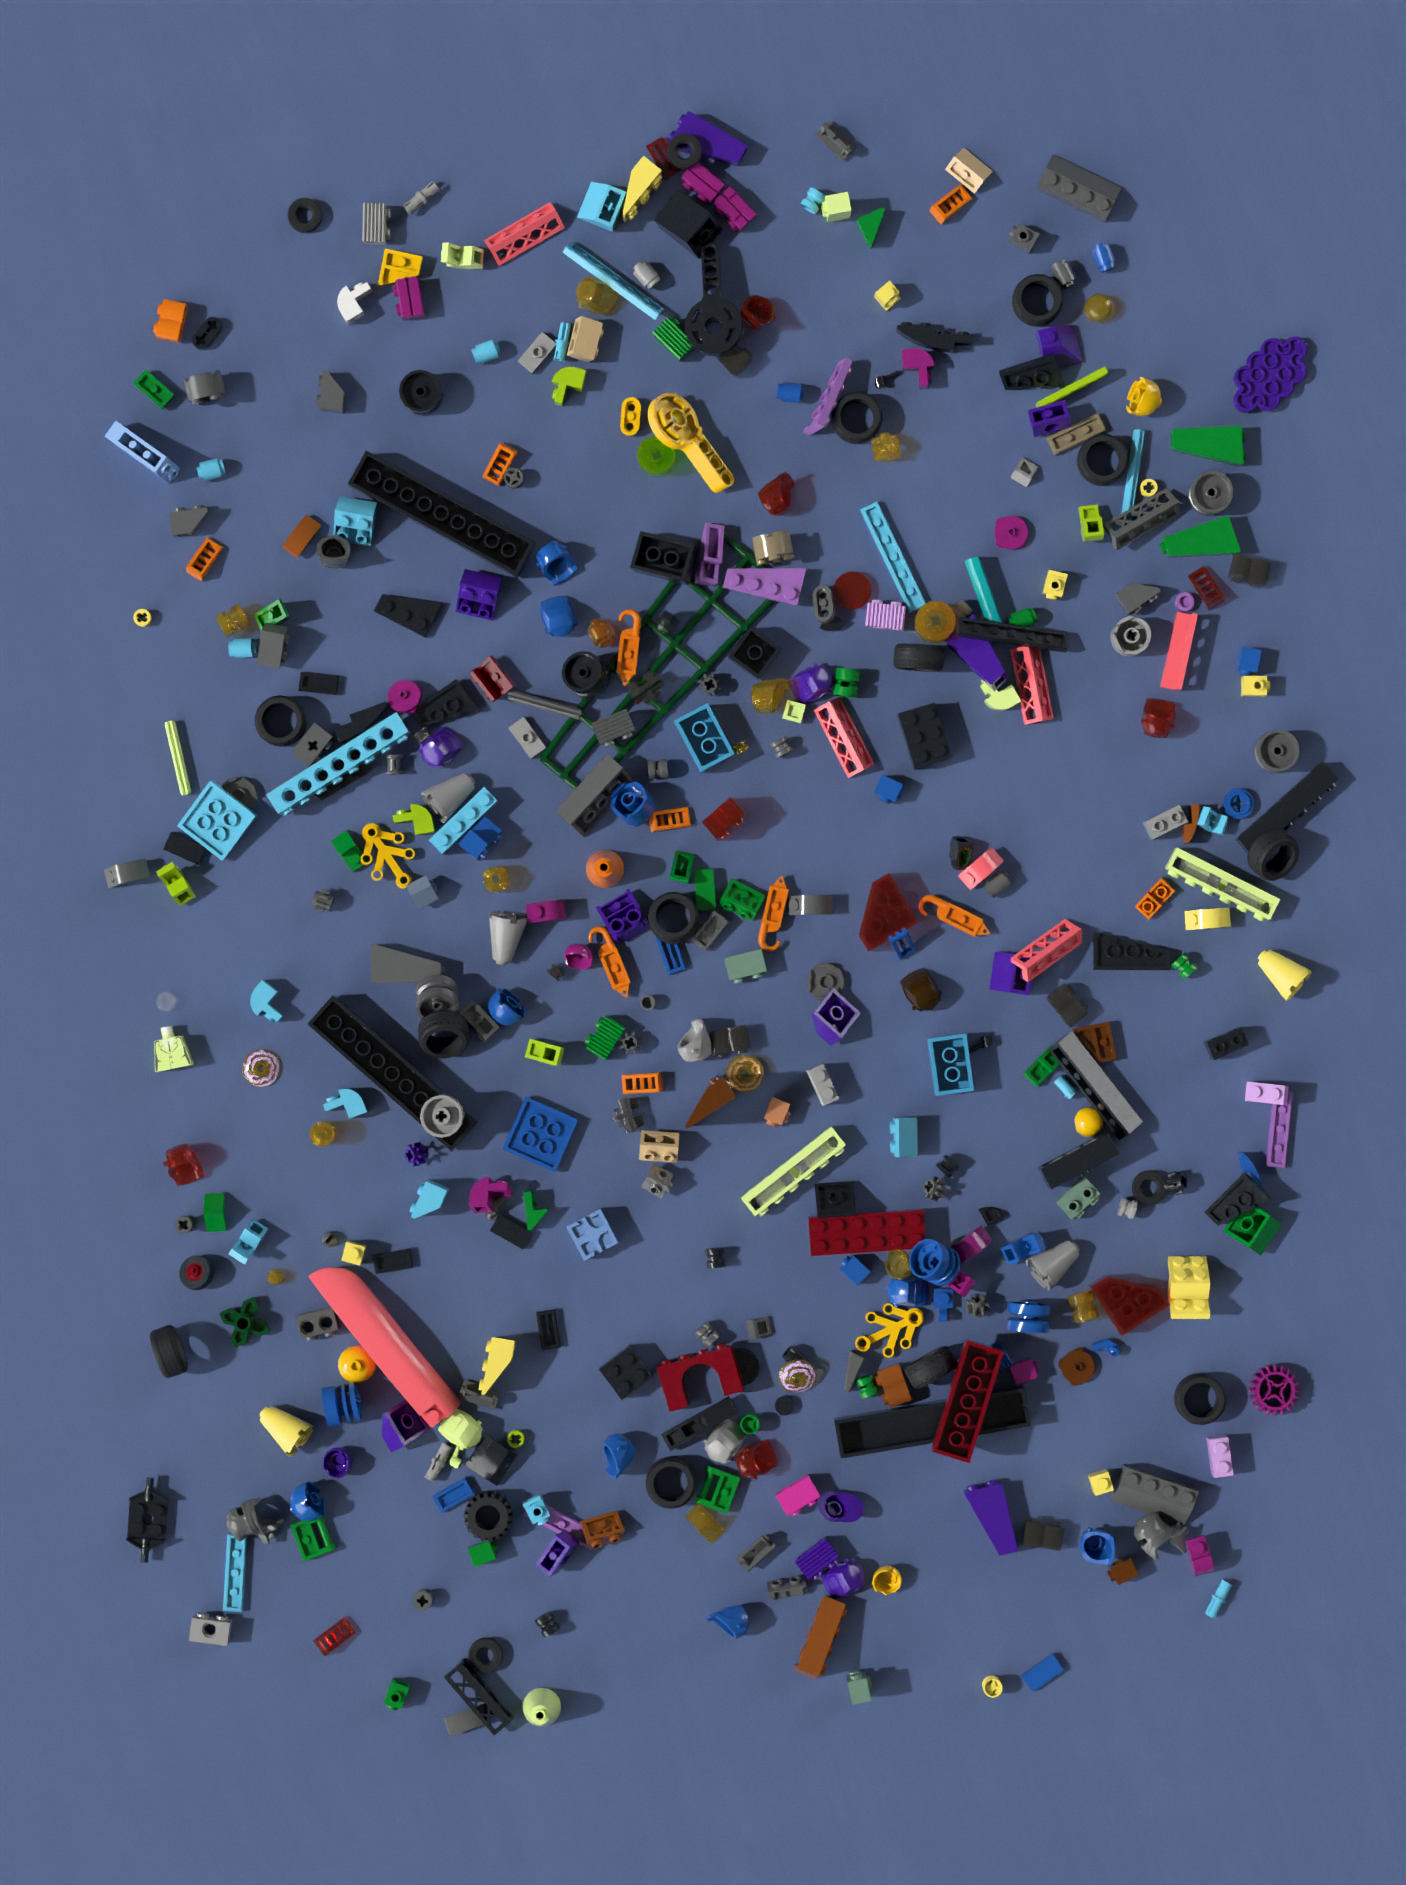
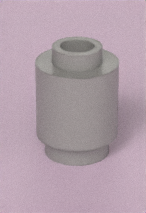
M640 261L634 266L633 269L635 271L633 275L645 288L648 287L651 290L661 281L658 277L659 274L647 261L644 263Z

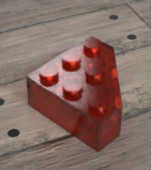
M890 873L871 883L858 937L867 952L888 941V936L892 935V937H895V932L901 933L902 928L905 927L907 930L918 923Z
M1106 1275L1088 1285L1121 1336L1170 1306L1160 1288Z

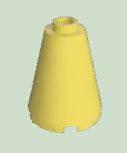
M1271 949L1268 951L1264 950L1258 956L1260 960L1258 965L1286 1001L1291 999L1300 990L1304 983L1303 979L1308 980L1312 974V971Z
M273 1406L265 1407L259 1415L261 1417L260 1422L289 1457L298 1452L296 1450L297 1447L300 1445L303 1447L313 1432L312 1428L314 1426Z

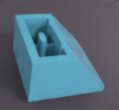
M591 182L577 218L613 232L626 199V191L611 185Z
M339 496L335 508L333 535L347 539L349 543L371 546L377 502Z
M893 1117V1121H890V1133L893 1134V1141H890V1152L894 1153L895 1157L918 1156L917 1117Z
M427 1180L425 1183L422 1182L417 1192L420 1195L419 1199L413 1202L409 1211L412 1212L411 1218L415 1219L441 1208L450 1188L431 1180Z

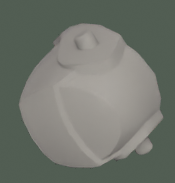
M701 1019L691 1021L692 1027L677 1045L679 1054L686 1062L701 1061L711 1055V1041L705 1024Z
M727 1419L716 1425L708 1439L703 1441L706 1444L705 1450L708 1456L716 1462H731L732 1457L742 1446L747 1434L742 1431L738 1424Z

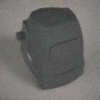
M333 535L322 538L317 543V555L324 567L343 568L346 565L351 549V544H349L347 539Z

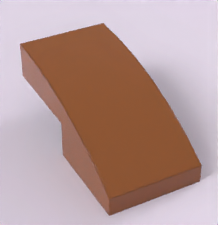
M306 514L287 538L282 548L298 558L321 529L322 525Z
M1199 804L1189 805L1190 824L1182 825L1183 844L1189 843L1194 835L1199 817Z

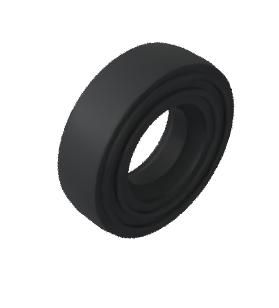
M679 134L672 138L668 144V158L677 168H692L701 158V144L693 135ZM682 144H687L692 148L691 156L685 159L677 154V149Z
M300 198L290 205L287 217L293 229L301 233H310L319 227L322 221V211L314 200ZM303 208H307L312 212L311 220L306 223L299 221L297 217L298 212Z
M1147 1170L1140 1172L1132 1182V1193L1135 1199L1145 1205L1159 1203L1166 1194L1164 1178L1155 1171ZM1147 1180H1152L1156 1184V1191L1152 1195H1146L1142 1191V1184Z
M480 1638L471 1645L468 1659L476 1671L490 1673L500 1666L503 1659V1651L500 1644L494 1639ZM488 1648L493 1652V1659L490 1662L484 1663L480 1661L478 1653L481 1649Z

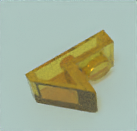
M699 1503L685 1515L698 1530V1533L711 1544L725 1531Z

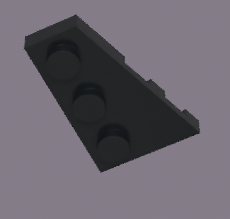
M1054 353L999 370L1005 390H1023L1030 387H1041V389H1048V387L1065 388Z
M382 594L374 612L425 638L442 603Z
M455 679L418 705L416 712L412 716L420 728L479 710L459 681Z
M351 753L352 760L359 759L355 753ZM343 761L335 763L336 770L339 771L344 768ZM363 763L358 766L359 770L351 775L347 773L342 777L343 780L336 785L332 783L326 787L327 790L320 795H314L323 801L373 771V769L368 764ZM327 771L320 772L319 780H326L328 773ZM312 784L307 787L308 790L311 789Z
M1244 1172L1204 1213L1219 1226L1257 1206L1271 1201L1272 1198Z

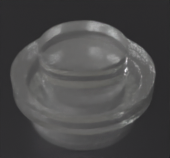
M169 992L161 993L157 998V1006L162 1011H170L176 1005L174 995Z

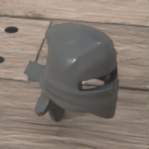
M258 1497L241 1503L242 1506L230 1509L227 1514L226 1525L230 1533L239 1542L246 1536L255 1534L259 1536L263 1544H270V1539L277 1537L275 1532L277 1526L282 1525L285 1521L283 1518L261 1520L255 1509V1505L261 1500Z
M1154 1512L1140 1518L1136 1523L1134 1536L1137 1541H1143L1141 1548L1154 1560L1159 1559L1156 1550L1167 1541H1170L1171 1546L1178 1547L1183 1554L1187 1552L1184 1539L1189 1534L1187 1527L1180 1530L1182 1528L1180 1522L1168 1526V1524L1162 1521L1159 1513Z

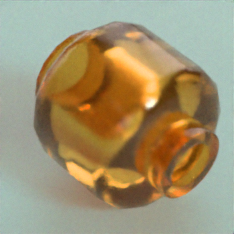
M596 618L590 622V626L587 628V634L593 645L604 648L612 644L615 632L608 620Z

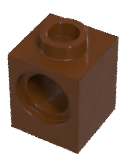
M1129 1555L1113 1562L1112 1565H1108L1110 1570L1107 1573L1111 1581H1116L1118 1585L1139 1575Z

